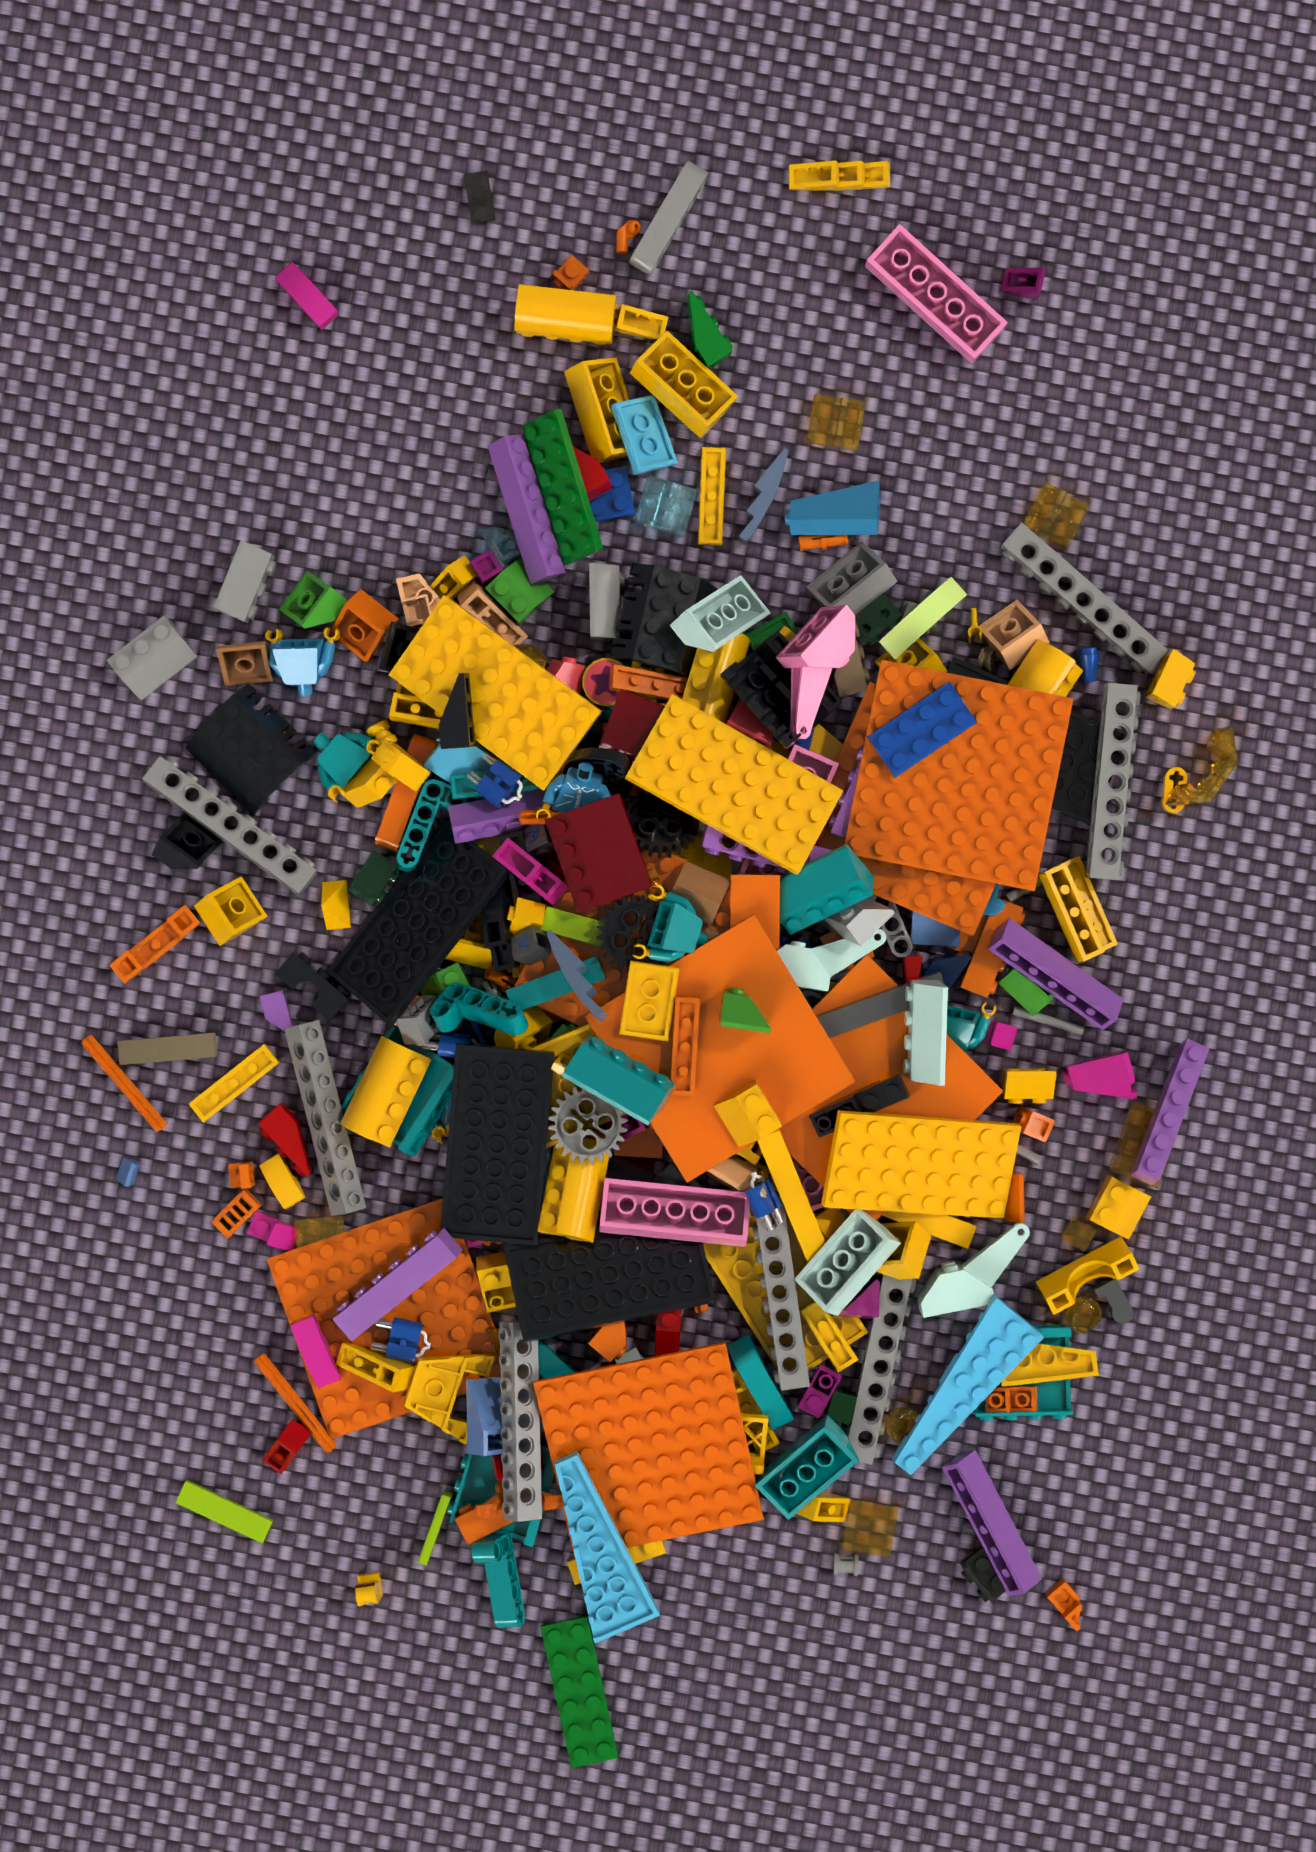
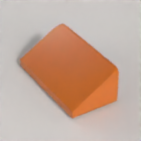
M1020 1172L1012 1173L1003 1218L1005 1221L1025 1222L1024 1175Z

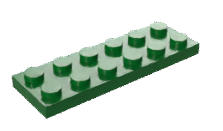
M554 409L522 425V429L563 565H567L604 548L562 409Z
M588 1615L541 1624V1632L571 1768L617 1759L616 1741Z

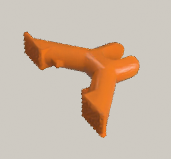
M502 1480L496 1483L495 1490L497 1493L482 1505L475 1506L476 1520L497 1517V1511L503 1506ZM541 1491L542 1508L544 1511L564 1508L562 1494L557 1495Z

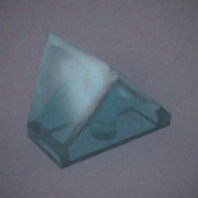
M476 527L502 568L521 556L513 529Z

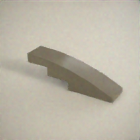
M215 1032L117 1041L119 1065L218 1056Z

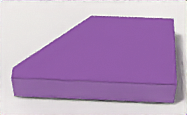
M284 990L259 996L265 1020L282 1030L293 1026Z

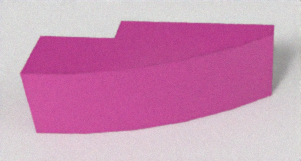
M293 262L275 277L277 282L321 330L340 315L336 308Z
M508 837L492 856L552 905H555L569 888L567 884Z
M314 1313L292 1321L290 1327L317 1387L320 1388L341 1380L337 1365H335V1360L326 1336L322 1333L316 1314Z

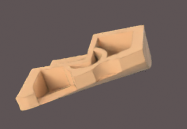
M420 573L397 578V586L407 625L413 627L423 625L441 599Z

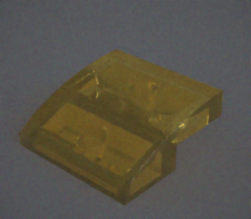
M815 394L807 443L839 449L858 450L865 402L844 397L839 399Z
M1045 482L1023 524L1037 535L1065 549H1069L1090 505L1068 495L1066 491Z
M343 1215L294 1220L297 1248L309 1244L343 1243L345 1239Z
M851 1499L842 1549L890 1557L898 1508Z

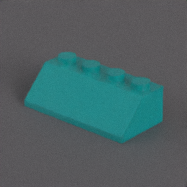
M847 844L803 865L798 875L788 872L780 876V923L792 935L873 896L874 876Z
M591 1035L580 1045L562 1074V1077L647 1126L664 1108L675 1086V1083L670 1081L667 1076L652 1071L646 1064L631 1059L623 1051L614 1049L605 1044L602 1039Z
M826 1415L766 1466L763 1475H757L755 1487L789 1520L857 1463L859 1458L845 1432Z

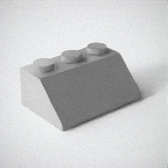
M241 540L213 608L247 624L250 619L253 620L258 610V606H255L259 597H263L267 588V584H265L268 574L272 575L275 569V556Z
M861 541L807 585L806 588L821 607L847 605L856 616L892 587L897 580L887 564Z
M589 563L590 637L592 641H613L614 638H621V635H625V633L616 630L617 624L621 623L618 621L622 601L625 600L624 596H620V586H625V573L620 572L619 565Z
M163 616L107 659V662L121 680L142 701L199 656L171 620Z
M867 898L819 921L824 929L862 946L895 912L893 909Z

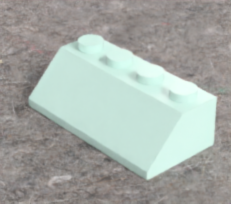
M740 575L685 610L670 626L685 645L714 652L767 617L771 612Z
M910 980V986H906L905 990L906 1001H909V1011H905V1025H908V1035L904 1036V1049L907 1050V1059L903 1061V1073L907 1074L910 1081L945 1086L948 987L940 980Z
M855 1209L794 1280L826 1313L838 1316L901 1243L886 1227L865 1211Z

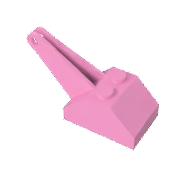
M847 605L821 607L776 656L784 668H791L790 732L792 737L799 733L802 735L798 739H806L810 736L832 668H842L850 660V655L855 651V615Z

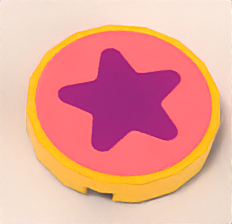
M601 658L593 661L586 668L582 677V687L586 696L594 704L605 707L614 706L619 692L609 690L610 667L613 664L624 666L621 662L612 658Z

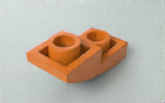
M997 1386L985 1398V1412L1038 1411L1037 1386Z

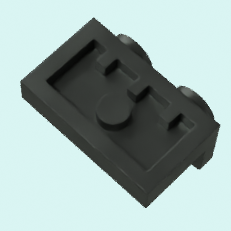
M980 1546L961 1562V1566L964 1569L961 1574L970 1584L974 1581L979 1587L977 1593L985 1602L989 1600L995 1605L997 1603L996 1599L1006 1590L983 1546Z

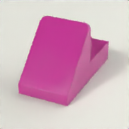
M990 1020L985 1038L981 1042L1011 1051L1018 1028Z
M257 1210L247 1234L266 1241L268 1246L289 1251L294 1248L301 1228Z

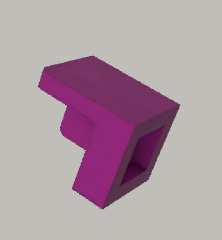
M491 549L469 563L480 579L479 584L482 587L493 581L503 571Z

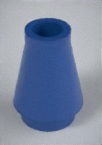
M1097 647L1077 648L1075 656L1078 666L1083 670L1081 673L1082 682H1095L1099 660Z

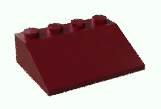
M620 689L597 748L615 750L625 754L629 759L631 768L665 706Z
M620 793L545 819L577 913L652 887Z

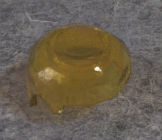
M1081 1296L1075 1299L1074 1305L1066 1309L1065 1317L1068 1325L1075 1332L1087 1334L1089 1330L1094 1329L1101 1321L1102 1311L1098 1302L1094 1299Z
M902 1406L892 1410L886 1420V1433L889 1438L896 1443H901L915 1426V1419L919 1412Z

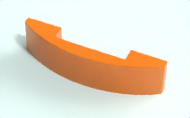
M186 904L132 949L127 950L109 965L124 984L152 965L201 924Z

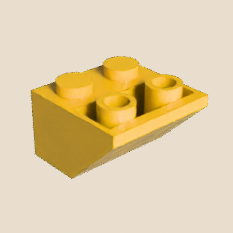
M505 1252L476 1257V1272L487 1313L516 1307Z

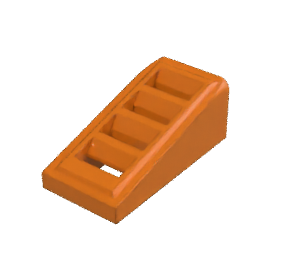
M245 1188L211 1223L228 1239L262 1204ZM241 1199L251 1207L250 1210L240 1202ZM235 1205L245 1214L243 1217L233 1208ZM229 1211L238 1220L237 1223L227 1215ZM222 1217L232 1226L230 1230L219 1221Z

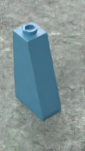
M874 481L790 501V511L785 512V524L790 525L791 535H878L881 502L879 481Z

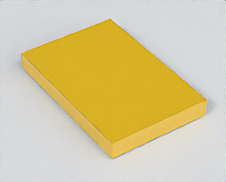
M630 960L619 1034L668 1042L679 967Z

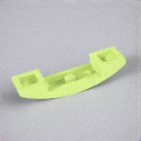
M950 577L887 633L879 643L895 660L966 597L967 594Z

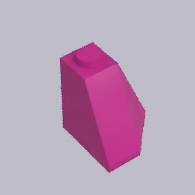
M1119 1050L1065 1065L1066 1071L1063 1072V1078L1066 1086L1070 1085L1073 1090L1127 1099L1137 1098L1136 1090L1131 1088V1085L1135 1083V1077L1128 1052Z

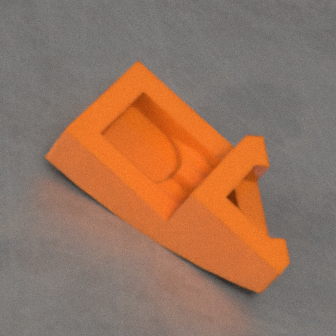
M1062 1578L1044 1594L1070 1625L1078 1631L1080 1629L1079 1616L1080 1611H1082L1080 1597Z

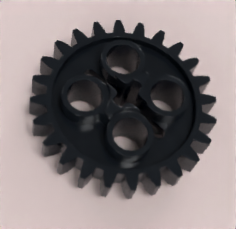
M640 790L638 798L631 795L630 802H625V809L641 853L647 850L648 857H651L654 852L657 853L658 858H661L662 853H666L668 857H671L672 851L679 855L681 847L688 850L689 843H694L695 836L698 835V819L650 792L644 794Z
M631 894L629 902H627L625 897L621 898L622 904L620 905L613 901V910L605 908L608 916L599 917L604 922V925L596 926L598 930L602 931V934L596 936V939L603 940L598 949L607 950L602 957L607 958L611 956L609 964L612 966L618 962L619 971L624 966H627V973L629 972L630 960L659 964L657 960H651L648 956L642 959L632 956L636 955V947L633 945H648L650 935L646 932V925L649 922L655 921L659 904L653 906L654 901L651 899L646 903L645 895H641L639 901H636L634 894ZM628 911H633L636 914V921L632 925H627L624 922V914ZM646 914L647 917L639 930L642 937L634 940L630 953L626 954L625 951L633 938L630 931L638 928L642 915ZM618 933H622L626 937V943L622 947H616L613 943V938Z

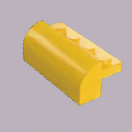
M519 284L514 331L526 337H533L535 335L544 336L551 340L561 338L569 339L572 342H593L597 345L612 344L616 295Z
M741 633L714 652L697 648L682 700L726 724L735 691L720 677V674L734 662L739 663L746 658L750 639Z
M1037 639L1008 685L1066 697L1083 670L1075 664L1076 661L1056 647Z
M398 683L396 693H393L389 713L390 721L439 729L442 715Z
M1076 856L1038 873L1077 963L1091 959L1104 953L1105 950L1118 945L1089 878L1085 877L1086 870L1080 856Z
M381 1036L340 1124L369 1140L376 1141L390 1148L432 1059Z
M583 1138V1143L587 1148L596 1146L597 1141ZM555 1144L537 1232L593 1243L609 1156L604 1153L603 1162L598 1157H594L593 1164L590 1163L589 1158H585L584 1163L580 1164L579 1156L571 1161L572 1153L568 1152L563 1156L562 1153L565 1148L563 1146L555 1148L557 1145Z

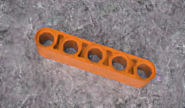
M415 733L407 752L424 766V761L437 747L438 743L435 740ZM397 779L378 830L375 845L398 853L423 784L416 792Z

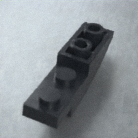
M509 877L481 911L485 948L491 949L495 972L520 967V963L513 959L510 938L514 937V935L509 931L510 921L507 920L509 907L514 906Z
M899 1073L848 1094L815 1111L809 1117L820 1138L834 1132L838 1110L874 1113L909 1098L910 1093Z

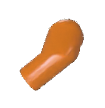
M629 220L618 228L616 232V253H628V241L641 230V224L638 221Z

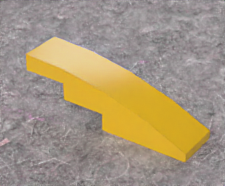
M834 160L789 165L790 190L825 191L890 188V163L888 161L838 163Z
M616 304L613 331L658 340L665 333L668 317L622 304L620 306Z
M885 1211L882 1216L897 1222L916 1221L930 1235L967 1249L977 1226L951 1215Z

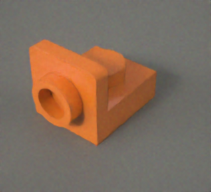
M571 254L557 271L554 270L552 272L553 284L558 289L575 290L590 273V270Z
M1020 1106L1014 1116L1013 1123H1018L1021 1126L1022 1133L1046 1143L1055 1120Z
M253 1161L231 1163L228 1165L231 1188L241 1187V1189L255 1186Z

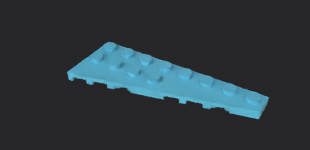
M995 1294L990 1297L991 1302L985 1312L980 1313L979 1321L973 1331H969L967 1334L966 1343L960 1352L955 1354L940 1378V1385L934 1395L929 1396L928 1404L921 1415L918 1414L915 1419V1426L909 1435L904 1437L892 1457L894 1463L910 1475L920 1467L1044 1338L1040 1331Z
M578 1451L555 1460L557 1477L562 1492L593 1640L596 1644L660 1616V1611Z

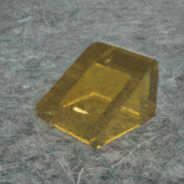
M1073 1217L1061 1238L1080 1250L1085 1251L1096 1230Z

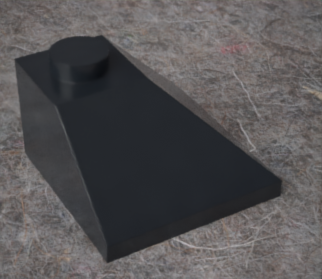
M183 813L159 838L151 855L170 869H198L223 843V840L186 813Z

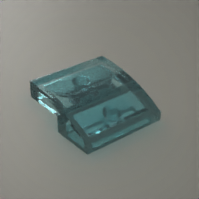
M647 476L634 523L684 537L697 490L664 479Z

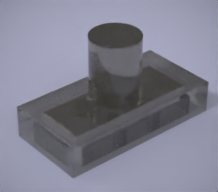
M488 171L463 174L472 224L495 221Z

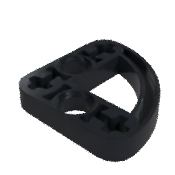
M582 748L574 751L566 761L563 774H566L570 767L578 769L579 764L582 762L604 764L605 771L593 768L592 772L603 777V784L607 786L611 795L620 793L622 798H627L632 790L633 783L625 779L630 770L629 759L621 752L605 748Z

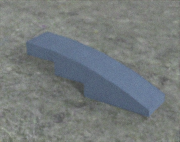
M786 448L783 449L754 485V490L760 495L746 511V514L752 520L739 535L738 539L744 544L748 543L758 529L774 500L788 456Z
M549 930L547 936L552 951L566 980L578 998L602 1022L608 1015L592 1000L598 991L582 976L589 968Z

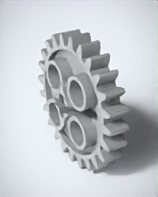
M574 1086L573 1095L565 1091L564 1096L566 1100L557 1098L560 1107L551 1108L556 1113V1116H549L548 1118L555 1122V1125L548 1127L549 1130H555L556 1132L550 1139L559 1140L555 1148L563 1146L565 1148L562 1153L563 1156L568 1152L572 1153L571 1161L579 1156L580 1164L584 1163L585 1158H589L590 1163L593 1164L594 1157H598L603 1162L604 1153L612 1157L610 1149L619 1150L620 1147L616 1142L625 1141L620 1132L628 1131L627 1128L622 1127V1123L628 1121L627 1118H621V1114L624 1112L583 1088L579 1092ZM589 1100L592 1102L593 1110L591 1113L586 1114L580 1110L581 1101ZM574 1109L585 1120L593 1119L592 1125L605 1134L606 1138L602 1139L591 1128L583 1129L584 1123L575 1117L571 1110ZM601 1116H609L612 1119V1126L609 1129L600 1127L599 1118ZM568 1119H573L577 1122L578 1128L573 1133L566 1131L564 1128V1123ZM586 1135H593L597 1140L596 1146L587 1148L583 1143V1138Z

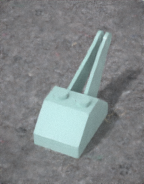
M878 929L862 946L847 939H842L810 949L805 948L806 943L791 941L790 945H784L777 952L800 989L827 993L830 978L884 944L886 934L883 930ZM875 934L880 935L879 941L874 939Z
M1015 1223L962 1265L955 1264V1261L942 1263L941 1268H936L917 1296L919 1310L923 1318L989 1305L991 1302L990 1297L994 1294L992 1286L1028 1238L1029 1228L1024 1223ZM1023 1229L1022 1234H1018L1017 1231Z

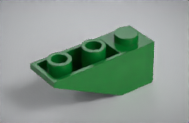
M690 291L686 303L692 353L711 370L730 358L733 346L726 335L723 336L719 331L717 320L712 315L709 316L704 309L705 303L699 295L696 296L693 291Z

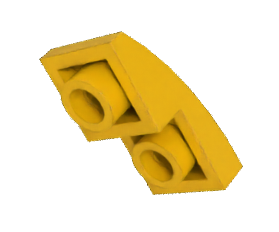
M278 1153L259 1165L267 1183L284 1209H288L306 1198L297 1177L291 1174L286 1160L281 1154Z

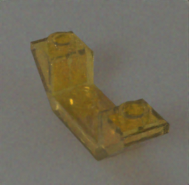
M1230 726L1217 728L1210 735L1209 739L1211 741L1206 748L1219 758L1210 767L1211 773L1197 785L1196 789L1190 783L1173 787L1168 795L1170 798L1165 803L1168 807L1210 802L1238 764L1233 728Z

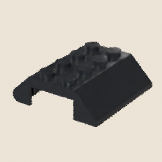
M632 563L629 575L634 577H628L627 583L632 586L642 587V591L624 592V598L628 600L622 601L618 621L621 623H618L616 626V630L622 633H631L630 639L614 638L612 644L619 647H611L609 658L624 663L631 660L673 672L672 675L689 678L697 648L685 645L671 628L670 624L685 610L717 591L718 588L699 577L656 565Z
M776 631L741 662H734L720 674V677L737 693L740 699L765 727L773 733L774 737L779 740L783 747L788 750L801 740L798 738L802 734L799 733L795 737L791 736V668H784L776 658L789 642L779 631ZM826 685L812 730L843 703L828 685Z
M248 683L234 693L196 731L185 748L254 816L270 800L269 797L301 765H305L317 751L310 744L302 749L307 744L304 738L297 741L291 747L287 741L293 738L297 731L293 727L286 731L290 727V723L277 710L269 714L273 709L271 704L264 706L260 711L256 712L253 707L260 703L263 696L260 693L253 696L256 693V689Z

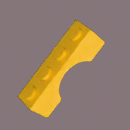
M1120 1236L1036 1281V1284L1053 1315L1075 1304L1078 1290L1088 1281L1099 1277H1110L1119 1281L1139 1270V1267L1132 1252Z

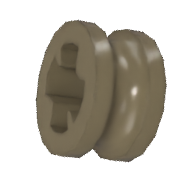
M982 648L978 657L977 667L980 669L985 667L987 671H991L995 661V650L987 651L986 648Z

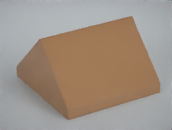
M261 641L216 646L225 686L272 682L273 671L269 665V644Z
M685 861L672 893L687 898L695 909L696 916L701 918L702 922L712 926L731 880Z

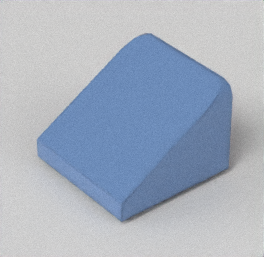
M124 1157L116 1177L117 1181L126 1187L133 1185L140 1162Z

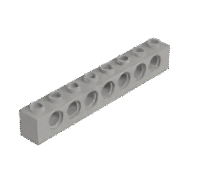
M1023 523L1001 545L1000 548L1003 550L1002 554L1011 562L1015 560L1022 566L1020 570L1027 577L1031 578L1033 576L1040 582L1038 586L1047 594L1052 592L1058 598L1056 601L1066 610L1070 608L1076 613L1075 618L1084 626L1090 625L1095 630L1093 634L1103 642L1107 640L1113 645L1111 648L1113 652L1121 658L1125 656L1131 661L1130 666L1140 674L1142 672L1145 674L1149 673L1168 651L1165 646ZM1023 547H1030L1033 550L1034 555L1032 558L1027 559L1023 557L1021 553ZM1043 562L1050 564L1052 568L1051 574H1043L1040 571V564ZM1065 578L1069 581V590L1064 591L1059 588V579ZM1083 594L1088 598L1087 606L1083 607L1077 603V595ZM1097 610L1105 612V622H1098L1095 619V612ZM1115 626H1120L1124 629L1125 634L1123 638L1114 636L1113 629ZM1133 642H1139L1142 645L1143 651L1141 654H1135L1132 651L1131 646Z
M1104 684L1085 873L1087 878L1119 880V876L1123 875L1124 862L1121 861V852H1124L1126 848V837H1123L1124 827H1127L1129 815L1125 811L1126 803H1129L1131 798L1128 780L1133 776V764H1130L1131 754L1134 755L1136 741L1132 739L1133 730H1136L1138 726V716H1135L1136 706H1139L1141 697L1140 691H1137L1138 685ZM1119 702L1123 703L1126 707V712L1123 716L1118 715L1116 712V705ZM1116 727H1120L1124 732L1121 740L1115 739L1113 735ZM1114 751L1119 752L1121 755V761L1118 765L1111 761V754ZM1112 775L1116 776L1119 780V785L1116 789L1111 788L1108 783ZM1110 799L1115 801L1117 805L1113 813L1108 812L1106 809V804ZM1107 824H1111L1114 827V834L1111 837H1107L1104 834V827ZM1105 848L1110 849L1112 852V857L1107 862L1101 857V853Z
M159 756L142 778L147 786L296 895L301 896L317 875V870L314 869L316 865L306 857L301 859L296 856V850L287 843L281 845L275 840L277 836L266 828L262 831L255 826L257 822L247 814L244 817L236 812L238 808L228 800L225 802L217 798L218 793L211 787L206 786L203 788L197 783L199 779L192 773L187 771L184 774L177 769L179 765L169 757L165 760ZM170 777L180 779L179 784L175 787H169L166 783ZM196 791L199 793V797L196 801H188L186 799L187 793ZM210 805H215L219 810L216 815L209 816L205 813L206 808ZM230 819L238 822V826L234 830L225 828V823ZM253 833L257 835L258 839L254 844H247L244 841L245 836ZM267 848H275L277 855L272 859H268L264 856V851ZM287 862H294L297 868L294 872L287 873L283 870V866Z
M316 1020L284 1028L331 1216L348 1214L364 1209L366 1205L347 1129L340 1124L343 1113L320 1021Z
M784 1204L779 1207L784 1220L782 1224L776 1225V1222H774V1229L767 1232L761 1218H756L757 1225L753 1226L754 1240L760 1241L761 1248L756 1250L758 1264H763L764 1273L759 1274L761 1288H766L767 1297L763 1298L765 1312H770L771 1318L770 1322H766L768 1337L773 1336L774 1345L770 1346L772 1361L777 1360L778 1367L777 1370H773L775 1385L780 1384L781 1391L810 1387ZM750 1206L751 1216H754V1213H753L752 1208H751V1206ZM769 1237H776L779 1240V1245L776 1248L770 1249L765 1245ZM773 1261H779L783 1266L781 1271L773 1273L769 1270V1264ZM776 1285H782L786 1288V1292L783 1296L777 1297L773 1295L772 1289ZM780 1309H785L789 1312V1317L784 1321H780L775 1317L776 1312ZM784 1333H788L793 1337L792 1342L787 1345L779 1342V1337ZM788 1357L796 1360L795 1366L790 1369L782 1365L783 1360Z
M881 1274L879 1317L872 1318L856 1390L857 1400L847 1431V1438L859 1458L858 1462L872 1465L874 1458L878 1459L881 1445L877 1444L879 1435H883L886 1421L882 1420L884 1411L888 1412L891 1397H887L889 1387H894L896 1374L892 1373L893 1367L900 1360L901 1350H898L899 1340L903 1341L905 1337L906 1326L902 1325L904 1316L909 1317L911 1303L908 1302L909 1293H914L916 1279L899 1280ZM900 1289L902 1291L901 1298L891 1300L889 1298L890 1291ZM889 1312L897 1315L896 1321L892 1324L884 1322V1316ZM889 1336L892 1339L891 1345L885 1348L879 1345L880 1338ZM878 1360L887 1362L886 1368L882 1371L874 1369V1363ZM874 1383L882 1386L880 1393L876 1395L868 1391L869 1387ZM868 1407H873L877 1410L876 1415L872 1418H866L863 1415L864 1410ZM862 1431H869L872 1434L871 1438L866 1442L858 1439Z
M519 1321L500 1322L498 1335L500 1339L499 1363L501 1367L502 1510L504 1520L515 1522L542 1519L540 1410L533 1381L539 1380L538 1340L523 1343Z

